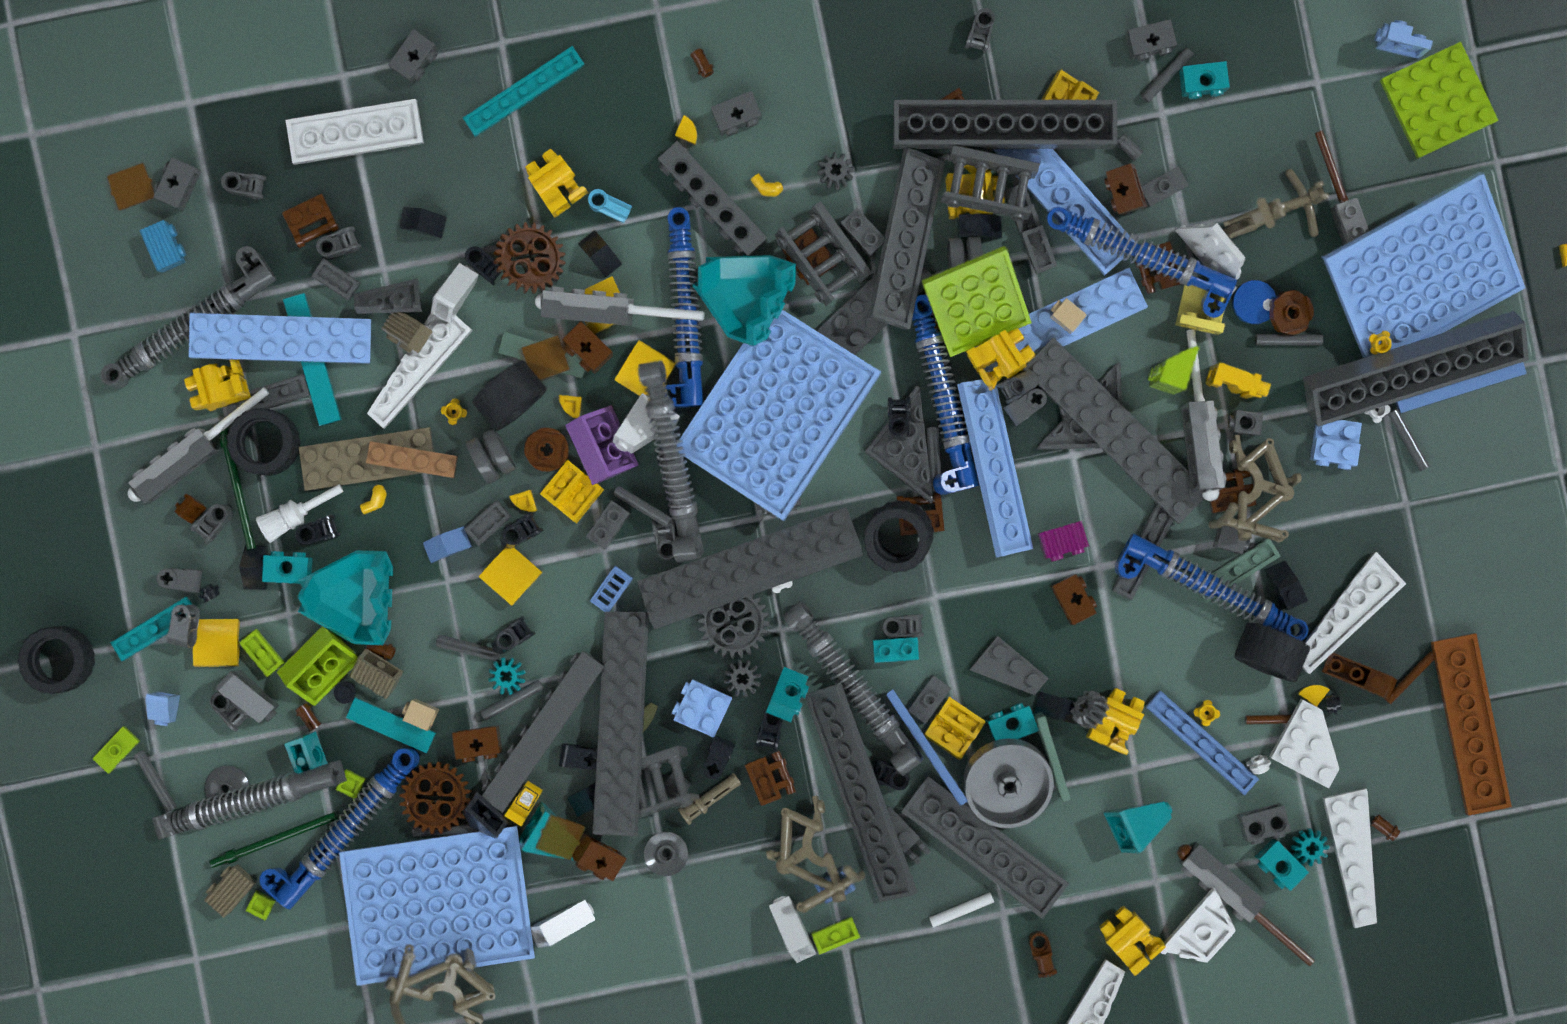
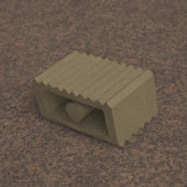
M404 312L391 313L389 319H386L384 326L381 327V330L388 333L387 339L395 344L400 341L399 347L409 353L412 350L419 353L433 332Z
M365 649L358 657L349 676L356 680L357 683L365 685V687L372 689L377 695L387 699L396 688L404 671Z
M238 864L233 866V868L228 866L220 875L223 879L219 884L213 883L206 891L208 896L204 901L222 917L229 915L257 883Z

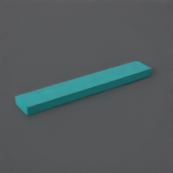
M571 46L464 116L463 119L473 135L477 137L584 67L585 64L574 47Z
M305 293L283 299L288 316L312 317ZM301 362L319 426L342 420L326 363Z

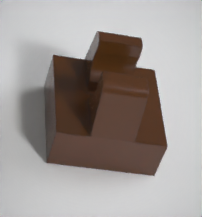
M185 494L184 498L186 499L181 504L176 503L175 513L193 524L207 508L194 497Z

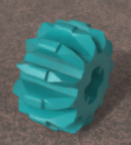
M505 657L501 658L502 666L499 662L495 661L493 665L497 670L489 669V673L494 674L495 677L488 679L489 682L496 681V684L492 687L493 690L501 686L500 694H504L507 688L509 695L513 694V687L519 691L521 687L517 682L525 683L526 681L524 678L519 677V675L526 674L525 670L518 671L522 663L519 662L513 666L515 659L510 658L507 664ZM503 671H510L512 673V676H510L512 678L511 681L509 679L503 680L502 677L505 676L502 674Z
M1307 828L1306 834L1300 830V838L1295 836L1292 838L1297 842V845L1290 846L1292 850H1297L1293 856L1300 858L1299 862L1302 865L1307 862L1308 866L1311 867L1314 864V860L1317 864H1321L1320 856L1327 858L1328 855L1323 851L1330 849L1329 845L1324 844L1327 841V837L1321 836V831L1319 830L1313 833L1311 828ZM1310 843L1313 844L1314 848H1310V851L1306 850V846H1310Z

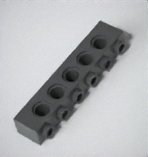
M678 141L658 158L660 163L659 169L666 176L670 174L675 179L673 184L681 192L685 190L690 195L688 200L695 208L700 206L704 210L703 216L711 225L714 222L720 228L718 230L720 235L726 241L730 238L735 244L733 246L734 250L740 256H751L767 241V237ZM679 164L687 166L688 169L684 174H678L675 171ZM694 180H699L702 182V187L699 190H693L690 188V184ZM714 196L717 199L716 205L707 206L705 204L706 198ZM724 212L730 213L732 215L731 221L727 223L720 220L721 214ZM739 228L747 231V236L743 239L735 236V231Z

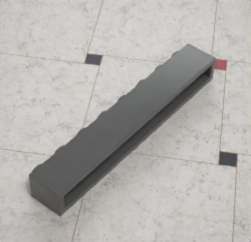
M582 651L581 654L577 652L570 661V664H572L568 672L564 670L557 680L560 683L556 690L551 689L545 697L547 703L543 709L538 707L532 716L535 720L531 726L526 725L519 734L522 737L517 745L513 743L506 753L509 755L506 762L501 761L494 770V773L497 774L492 781L488 779L481 790L484 792L482 797L502 813L509 806L604 668L602 662L586 651Z

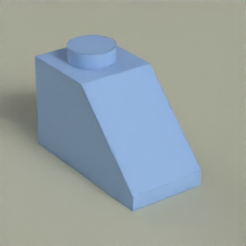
M164 692L146 694L148 719L155 720L154 724L168 726V723L176 721L180 695Z

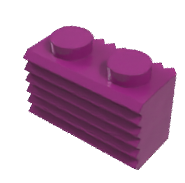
M1082 521L1037 533L1044 558H1050L1051 562L1063 559V554L1071 552L1072 556L1085 552L1084 548L1089 546Z

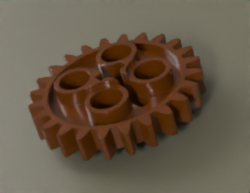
M527 222L523 223L522 229L518 224L514 226V231L508 228L506 231L507 235L502 234L500 237L503 242L498 241L496 243L499 249L493 253L499 256V258L494 260V263L500 264L496 272L504 273L501 280L508 278V287L513 283L516 284L515 291L523 287L524 294L527 293L529 288H531L533 294L537 292V287L541 292L545 290V285L551 288L553 286L552 281L557 282L559 280L557 274L561 275L564 271L560 267L566 263L560 260V258L566 255L564 252H559L563 244L556 245L555 243L559 237L551 238L552 230L545 233L544 225L536 229L535 222L530 228ZM534 243H541L544 249L542 251L537 250ZM512 245H520L522 252L514 251ZM527 254H529L530 258H534L532 262H530L529 258H525ZM542 255H548L549 258L540 257V256H542ZM537 264L545 265L547 272H541ZM516 266H522L525 269V274L518 273Z
M428 762V769L420 765L419 773L412 770L414 777L405 778L409 784L408 786H401L406 790V793L399 794L400 797L405 798V801L400 803V806H406L407 808L402 812L403 815L410 814L407 822L416 821L414 828L422 825V832H426L429 827L431 834H434L436 828H438V831L442 834L444 833V827L449 831L452 830V823L459 826V817L466 819L462 812L466 807V803L471 800L466 798V795L470 794L472 790H465L469 781H461L464 774L456 775L458 768H453L449 771L450 764L446 763L444 768H442L441 762H437L434 768L433 764ZM424 780H428L431 783V788L427 792L421 790V783ZM447 781H450L453 785V790L449 794L443 791V785ZM437 792L438 796L455 797V801L437 800L435 804L434 800L417 799L416 796H434ZM422 802H426L429 806L428 812L424 815L419 812V805ZM447 803L451 807V812L449 815L443 816L440 809L442 805Z

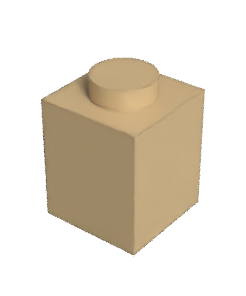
M1066 298L1063 302L1058 300L1052 307L1051 311L1053 314L1050 318L1071 334L1087 314Z
M413 699L411 703L407 702L402 714L405 715L403 721L428 731L431 729L439 709Z

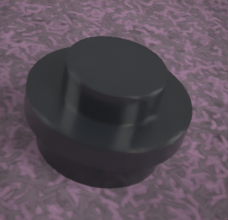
M212 583L200 589L201 594L198 597L203 599L204 602L214 599L220 594L219 586H213Z
M341 682L334 688V697L339 703H350L356 697V689L350 682Z
M1331 693V696H1326L1328 714L1334 713V715H1338L1337 710H1342L1340 697H1335V693Z

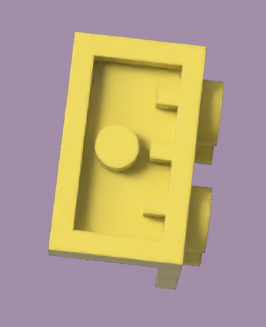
M1193 285L1184 286L1175 326L1219 335L1223 333L1225 324L1222 323L1223 314L1213 318L1203 313L1201 301L1206 292L1205 290ZM1210 293L1209 297L1215 299L1213 303H1208V307L1211 308L1210 311L1218 308V305L1215 304L1216 300L1223 302L1224 298Z

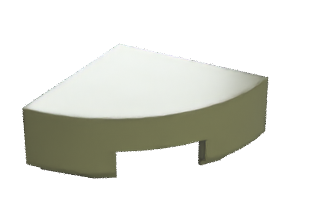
M649 703L644 708L643 732L655 716L657 706L653 703Z

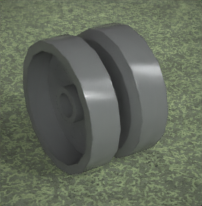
M968 237L965 243V251L960 238H948V269L983 255L980 237Z
M493 427L483 432L486 447L477 437L466 441V446L473 463L488 484L499 479L496 465L506 475L517 470L507 447Z

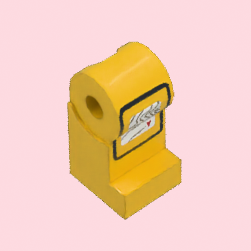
M527 781L506 812L505 817L522 826L543 790Z

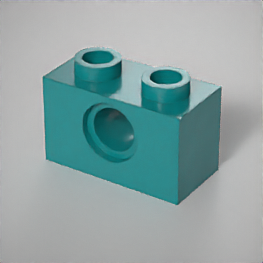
M1227 61L1183 66L1179 70L1182 97L1189 96V99H1198L1203 94L1217 97L1224 95V92L1230 88ZM1200 77L1208 78L1209 86L1202 85Z
M271 551L270 555H264L262 582L300 584V579L312 573V558L306 557V553L293 552V556H284V552ZM287 561L292 564V571L288 574L283 570V565Z
M918 637L872 640L875 663L919 660Z
M784 667L766 713L791 722L794 714L798 716L803 703L799 702L800 698L805 699L809 686L806 685L808 676Z
M1023 703L1011 706V711L1004 714L1002 711L995 712L990 715L991 719L986 720L994 741L1000 739H1019L1039 731L1030 706L1023 705ZM1012 717L1016 718L1017 726L1014 729H1008L1006 721Z
M316 731L298 736L284 744L294 772L297 774L327 764Z
M1272 839L1255 856L1259 861L1257 863L1258 867L1266 874L1270 872L1275 877L1273 882L1281 889L1285 887L1291 891L1309 873L1276 839ZM1279 861H1284L1285 863L1282 871H1276V864Z

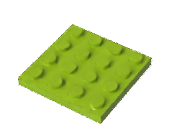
M1461 42L1379 80L1417 159L1499 121Z
M1005 246L922 280L950 357L981 345L1004 330L1008 333L1011 330L1032 323Z

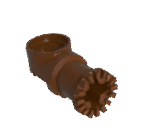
M1035 931L1030 934L1028 943L1033 959L1036 960L1038 965V977L1047 978V975L1049 977L1054 976L1057 973V969L1054 968L1051 956L1053 953L1049 939L1044 932ZM1037 936H1042L1045 939L1044 945L1039 948L1035 947L1033 939Z

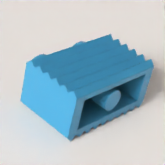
M161 220L140 230L158 272L163 273L186 263L184 259L186 252L183 246L178 244L175 239L178 234L173 224Z

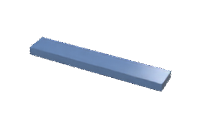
M1521 362L1398 401L1396 406L1399 412L1403 413L1527 373L1524 363Z
M894 690L888 692L886 696L959 805L966 803L968 800Z
M1159 690L1146 704L1145 707L1243 795H1246L1259 780L1257 776L1162 691Z

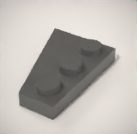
M418 278L355 293L354 308L356 313L422 312L421 290Z
M996 636L969 669L1033 695L1049 679L998 636Z

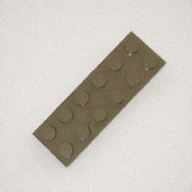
M431 428L299 447L305 491L335 487L338 484L343 486L422 474L421 472L366 463L369 443L371 441L434 452Z

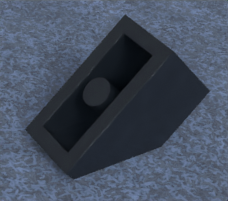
M988 214L959 215L957 218L958 238L962 241L967 240L968 237H980V240L1002 238L1001 216Z
M1286 561L1264 569L1282 610H1290L1308 602L1300 581Z

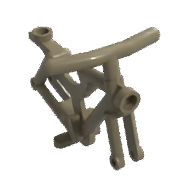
M1288 169L1285 175L1297 191L1298 198L1282 203L1279 198L1270 203H1267L1264 198H1259L1257 201L1258 208L1223 222L1225 227L1228 226L1223 231L1232 239L1255 231L1264 224L1268 228H1272L1275 225L1274 220L1280 219L1286 215L1285 213L1303 206L1307 217L1309 234L1311 237H1316L1318 235V227L1312 204L1316 205L1330 198L1328 193L1325 194L1322 188L1324 182L1320 181L1314 184L1307 193L1292 169Z
M1234 435L1232 437L1233 440L1229 442L1230 453H1235L1237 469L1239 471L1246 470L1252 475L1254 487L1250 494L1241 491L1238 495V505L1236 503L1230 504L1224 515L1219 519L1211 520L1208 526L1211 529L1221 528L1224 525L1233 527L1238 531L1239 541L1250 540L1253 534L1280 543L1289 536L1287 530H1279L1258 524L1257 522L1282 501L1288 502L1294 497L1293 487L1301 482V474L1295 473L1290 478H1286L1274 447L1273 439H1266L1249 455L1245 456L1241 448L1240 435ZM1262 454L1265 456L1274 483L1263 480L1261 471L1254 463ZM1262 491L1275 495L1247 519V505L1254 502L1261 495ZM1238 510V519H1234L1233 516Z
M817 795L812 796L815 810L813 820L788 808L781 810L780 851H766L768 860L777 861L776 869L779 873L784 875L792 873L824 888V890L797 904V910L803 913L808 912L831 897L833 903L846 901L844 892L846 887L865 878L863 871L856 873L850 866H844L843 873L847 877L841 880L832 855L826 853L821 858L814 852L812 838L815 833L823 831L821 813H825L823 799L819 800ZM795 821L807 828L802 839V848L791 854L792 822ZM808 858L812 863L820 867H827L831 881L796 865Z
M407 944L404 947L405 951L397 978L390 975L384 985V988L391 990L389 1002L395 1024H405L399 1007L403 995L431 1001L433 993L437 991H446L454 996L453 1009L456 1013L463 1015L464 1020L468 1024H475L476 1022L482 1024L484 1021L483 1016L471 1011L469 1008L487 1000H494L496 996L493 985L472 970L476 967L473 951L469 948L464 951V961H462L460 955L453 953L448 955L444 962L409 977L415 954L413 952V945ZM446 971L444 981L427 984L421 990L409 987ZM457 973L477 990L464 995L461 989L455 985Z

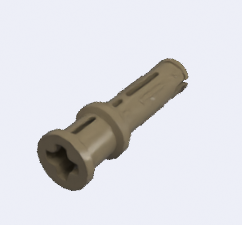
M732 773V775L699 797V799L692 801L693 805L678 808L688 825H690L692 820L700 814H706L708 807L742 784L736 775Z

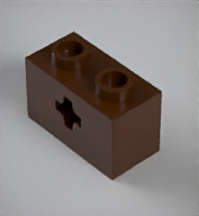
M1130 163L1106 172L1107 178L1104 180L1108 191L1111 190L1113 199H1111V204L1115 212L1117 211L1118 214L1124 215L1147 207L1134 164ZM1123 185L1129 187V190L1126 191V195L1120 193V190L1123 189Z
M581 321L562 339L565 345L563 349L571 357L575 355L580 360L579 365L586 372L591 370L596 374L613 357V352ZM583 346H585V347H589V346H590V351H591V352H590V353H588L587 351L583 352L582 347H583Z
M1072 574L1050 586L1070 625H1075L1096 614L1094 609L1097 607L1096 602L1092 596H1087L1084 590L1087 586L1082 576L1078 577L1077 574ZM1072 593L1080 595L1078 604L1070 601L1073 598Z
M499 725L452 733L455 758L462 759V762L475 761V757L483 755L484 759L497 758V753L502 752ZM476 739H478V742L483 743L479 750L476 746L473 747L472 744Z
M585 833L571 854V857L576 862V867L585 872L589 869L593 871V875L601 880L607 878L611 881H614L627 859L619 850Z

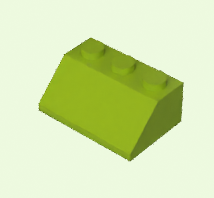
M1194 346L1151 368L1148 375L1149 387L1173 395L1186 390L1199 347Z
M322 626L277 673L286 687L313 706H316L354 667L359 656L337 634Z

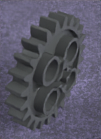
M753 594L700 613L704 618L699 619L698 622L704 626L699 628V632H706L702 636V640H710L707 643V647L715 646V654L722 650V657H725L729 652L732 659H734L735 653H739V656L743 658V651L751 655V647L758 650L757 642H765L761 635H768V631L764 627L770 626V622L764 621V619L769 617V613H762L766 609V605L759 606L761 602L760 597L753 600ZM737 603L745 605L744 610L740 613L733 611V607ZM722 613L725 615L722 623L713 621L716 614ZM752 613V615H751L750 617H746V618L741 619V618L744 617L746 614ZM732 618H734L736 621L739 620L737 622V627L730 625V620ZM752 622L755 624V628L751 632H745L743 630L744 624ZM727 626L721 632H716L717 629ZM732 632L735 634V639L730 643L723 640L724 635Z

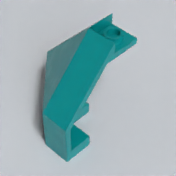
M770 255L706 257V263L698 266V282L692 284V286L728 338L755 346L768 339L771 333L769 327L773 319H778L785 306L783 300L787 292H792L795 286L796 264Z
M356 550L300 579L299 582L302 589L299 592L298 598L301 606L297 612L352 644L384 645L391 631V620H388V607H392V589H389V576H393V565L387 552Z

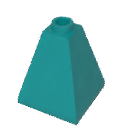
M1162 801L1103 812L1121 853H1140L1172 818V808L1168 802Z
M540 802L519 837L521 849L525 852L574 860L571 854L580 841L543 802Z

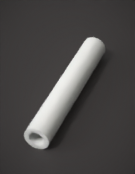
M989 892L933 915L929 919L934 928L992 904L994 900Z

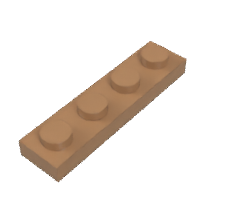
M370 441L366 463L455 478L458 456Z

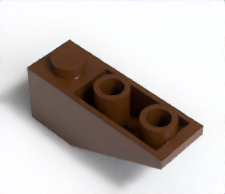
M1335 653L1328 656L1322 670L1325 674L1389 700L1397 682V679L1393 676Z

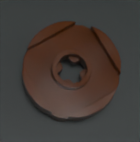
M1296 290L1284 291L1278 294L1269 304L1271 323L1279 333L1287 335L1302 333L1308 328L1307 325L1314 316L1311 300ZM1290 307L1291 309H1295V314H1293L1292 319L1290 316H1288V311Z
M540 428L527 438L524 448L525 456L535 469L551 472L561 468L567 461L569 444L566 437L558 430ZM549 443L553 452L549 453L548 456H544L541 447H545Z

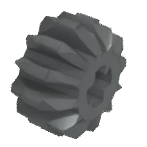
M833 152L832 159L825 155L826 163L820 161L818 164L823 169L818 170L817 175H825L820 179V182L825 183L828 180V189L831 188L833 183L835 184V189L839 190V183L847 187L848 183L845 179L853 180V176L849 173L854 172L855 168L847 167L852 163V160L847 159L844 162V153L840 155V158H837L836 152ZM832 167H836V169L839 167L840 175L836 176V173L832 175Z
M738 660L739 668H736L731 663L730 668L734 672L725 671V674L732 678L725 679L724 683L732 682L733 685L727 690L730 692L737 688L735 696L738 697L740 690H743V696L747 697L748 688L751 693L754 694L756 692L751 686L752 684L760 686L761 683L755 681L754 678H760L761 673L753 674L758 667L755 665L749 669V660H747L745 667H742V661ZM739 673L749 676L746 679L749 680L746 684L744 682H737V679H739L737 675Z
M1084 691L1083 695H1077L1078 700L1073 702L1075 707L1071 710L1073 714L1072 719L1083 728L1096 729L1098 724H1103V718L1108 717L1106 711L1110 709L1107 705L1108 701L1096 691Z

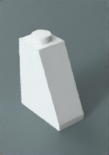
M459 263L434 296L431 313L450 324L477 283L479 274L472 267Z
M643 393L614 436L613 443L623 452L628 451L632 454L654 440L652 435L656 432L651 431L654 425L649 424L652 418L647 417L646 411L647 399L649 398ZM678 414L670 416L671 420H679L680 417Z
M782 896L775 899L769 907L789 954L797 963L817 954L789 896L786 898Z
M585 900L578 901L532 925V937L537 947L551 946L595 920L593 916L594 910Z

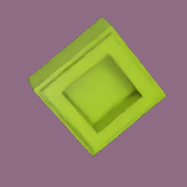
M346 769L347 781L338 784L336 790L354 799L358 797V793H360L366 778Z
M256 890L246 911L265 921L276 900Z

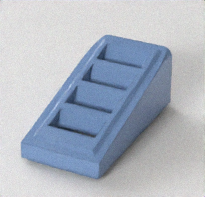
M615 565L590 602L604 612H610L634 578ZM615 574L625 581L624 584L618 582L613 576ZM610 581L620 588L618 592L608 585ZM605 588L615 595L613 599L603 592ZM602 596L607 601H609L610 604L608 606L605 605L598 599V597Z

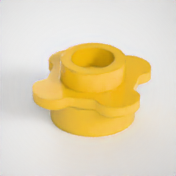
M1383 330L1380 334H1371L1368 340L1371 342L1370 352L1372 354L1385 353L1391 349L1392 342L1388 331Z
M452 399L451 403L441 408V413L448 418V423L451 425L457 424L460 418L467 416V410L461 407L458 399Z
M1205 700L1203 705L1195 708L1193 711L1194 715L1200 718L1203 726H1209L1212 721L1220 717V711L1212 706V701Z

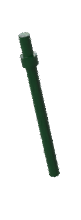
M227 427L220 432L221 439H219L221 449H224L247 550L255 549L256 545L237 465L231 459L227 449V434L229 433Z
M332 812L237 850L233 848L225 851L224 855L209 860L212 868H215L225 863H234L243 856L337 820L335 812Z

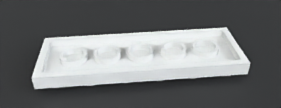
M416 99L286 120L292 163L294 165L424 144Z

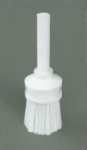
M338 484L305 503L300 502L297 504L289 500L288 503L280 505L279 509L258 516L256 518L257 524L267 541L271 543L289 529L294 530L297 526L303 525L304 516L308 514L307 511L344 491L341 485Z

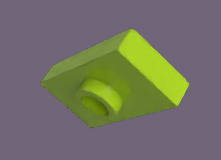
M255 629L239 642L240 646L266 677H269L285 663L258 629Z
M123 726L92 759L110 774L139 744L140 740L128 728Z
M852 916L811 933L819 955L860 938Z

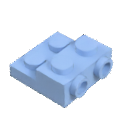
M1395 20L1389 24L1384 23L1382 29L1378 28L1375 35V41H1377L1376 49L1419 59L1431 50L1433 41L1427 40L1426 36L1420 34L1411 36L1413 27L1400 20Z
M1338 420L1319 427L1315 423L1310 460L1316 461V465L1329 467L1330 463L1338 464V468L1344 470H1351V467L1357 466L1361 446L1359 439L1362 423Z
M692 679L691 683H685L681 692L685 696L681 703H676L672 714L675 715L674 721L714 738L732 697Z

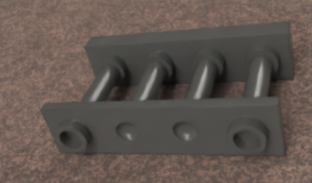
M952 146L948 161L955 164L951 190L950 192L944 191L941 198L942 203H946L947 206L953 208L961 206L1009 216L1015 221L1028 219L1032 210L1024 208L1028 181L1031 178H1035L1040 163ZM966 165L975 166L977 169L972 197L959 194L963 168ZM988 169L998 173L994 201L981 199L985 171ZM1009 174L1018 175L1020 178L1015 206L1002 203L1006 179Z
M820 201L809 211L810 218L788 233L781 227L774 236L778 246L781 249H785L811 285L817 300L828 306L835 299L832 296L833 292L852 279H857L859 283L863 282L872 272ZM813 226H819L823 236L800 251L793 240ZM827 243L832 244L836 254L813 269L806 260V257ZM838 262H845L849 271L828 286H825L819 275Z
M676 746L641 759V771L649 769L652 772L659 804L648 807L640 778L638 818L678 805L680 808L693 805L692 801L699 799L698 794H688L680 762L682 761L681 758L688 756L686 747ZM669 763L672 766L679 797L671 800L667 799L660 771L661 765Z

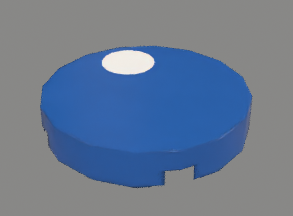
M1249 281L1242 284L1235 291L1232 301L1235 315L1241 321L1249 324H1260L1270 318L1269 304L1272 299L1276 298V294L1267 283L1262 281Z

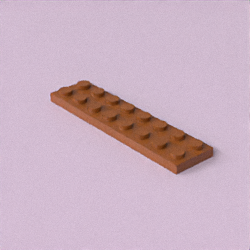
M1477 633L1431 641L1465 813L1470 816L1510 808L1512 805Z

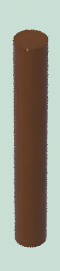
M1430 651L1393 689L1389 700H1384L1391 705L1435 660V655Z
M1291 715L1245 716V723L1284 724L1288 723Z

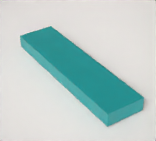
M189 598L181 599L112 641L111 645L121 662L166 636L170 628L173 609L178 605H192Z
M357 697L354 698L346 716L349 720L424 753H428L436 735V732L432 730L426 731L403 721L404 718Z

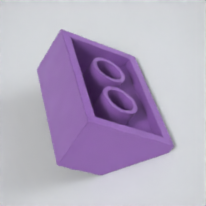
M612 405L582 415L565 425L592 485L638 466L633 453L623 452L613 443L614 436L621 425Z

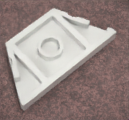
M1209 223L1208 225L1195 224L1193 227L1182 225L1176 230L1204 266L1235 279L1240 278L1241 266L1244 264L1245 256L1217 223Z
M1214 887L1165 940L1166 948L1160 953L1178 954L1181 958H1194L1197 961L1208 963L1235 933V926Z

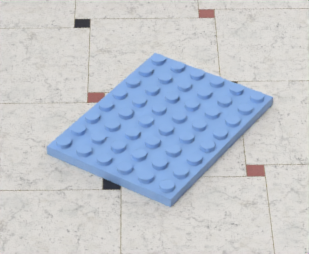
M1482 172L1470 176L1322 257L1363 358L1374 355L1370 352L1371 342L1368 340L1371 334H1380L1383 330L1388 331L1392 342L1391 349L1442 334L1525 289L1490 189Z
M782 310L778 319H773L769 327L771 333L767 340L755 346L742 344L679 439L682 442L677 444V447H684L683 450L678 451L679 454H686L685 458L785 521L881 375V371Z
M517 825L505 827L496 839L477 831L339 852L357 986L384 982L390 975L397 978L405 951L404 947L407 944L413 945V952L415 954L409 977L444 962L445 958L453 953L460 955L462 961H464V951L467 948L471 949L474 953L476 967L535 958Z

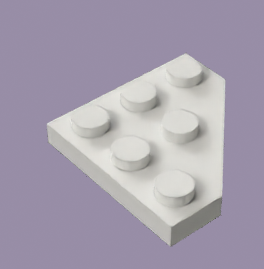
M1300 699L1269 757L1329 788L1339 771V766L1324 714L1320 708Z

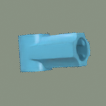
M600 189L591 191L588 197L589 207L593 211L607 215L623 224L632 208L631 205L606 194ZM598 195L603 197L604 203L600 206L594 205L592 203L593 197Z

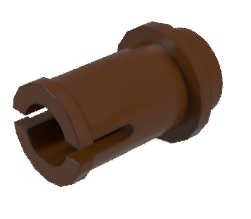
M702 48L690 54L699 70V76L707 78L714 73V66L709 63Z
M393 644L367 645L366 649L374 654L384 657L383 659L386 661L388 659L392 660L396 652Z
M305 703L295 710L297 713L296 717L299 716L308 728V731L311 732L320 726L321 722H319L310 709L312 706H308Z
M1380 814L1370 824L1385 835L1386 840L1394 841L1401 832L1397 825L1393 826L1381 817Z

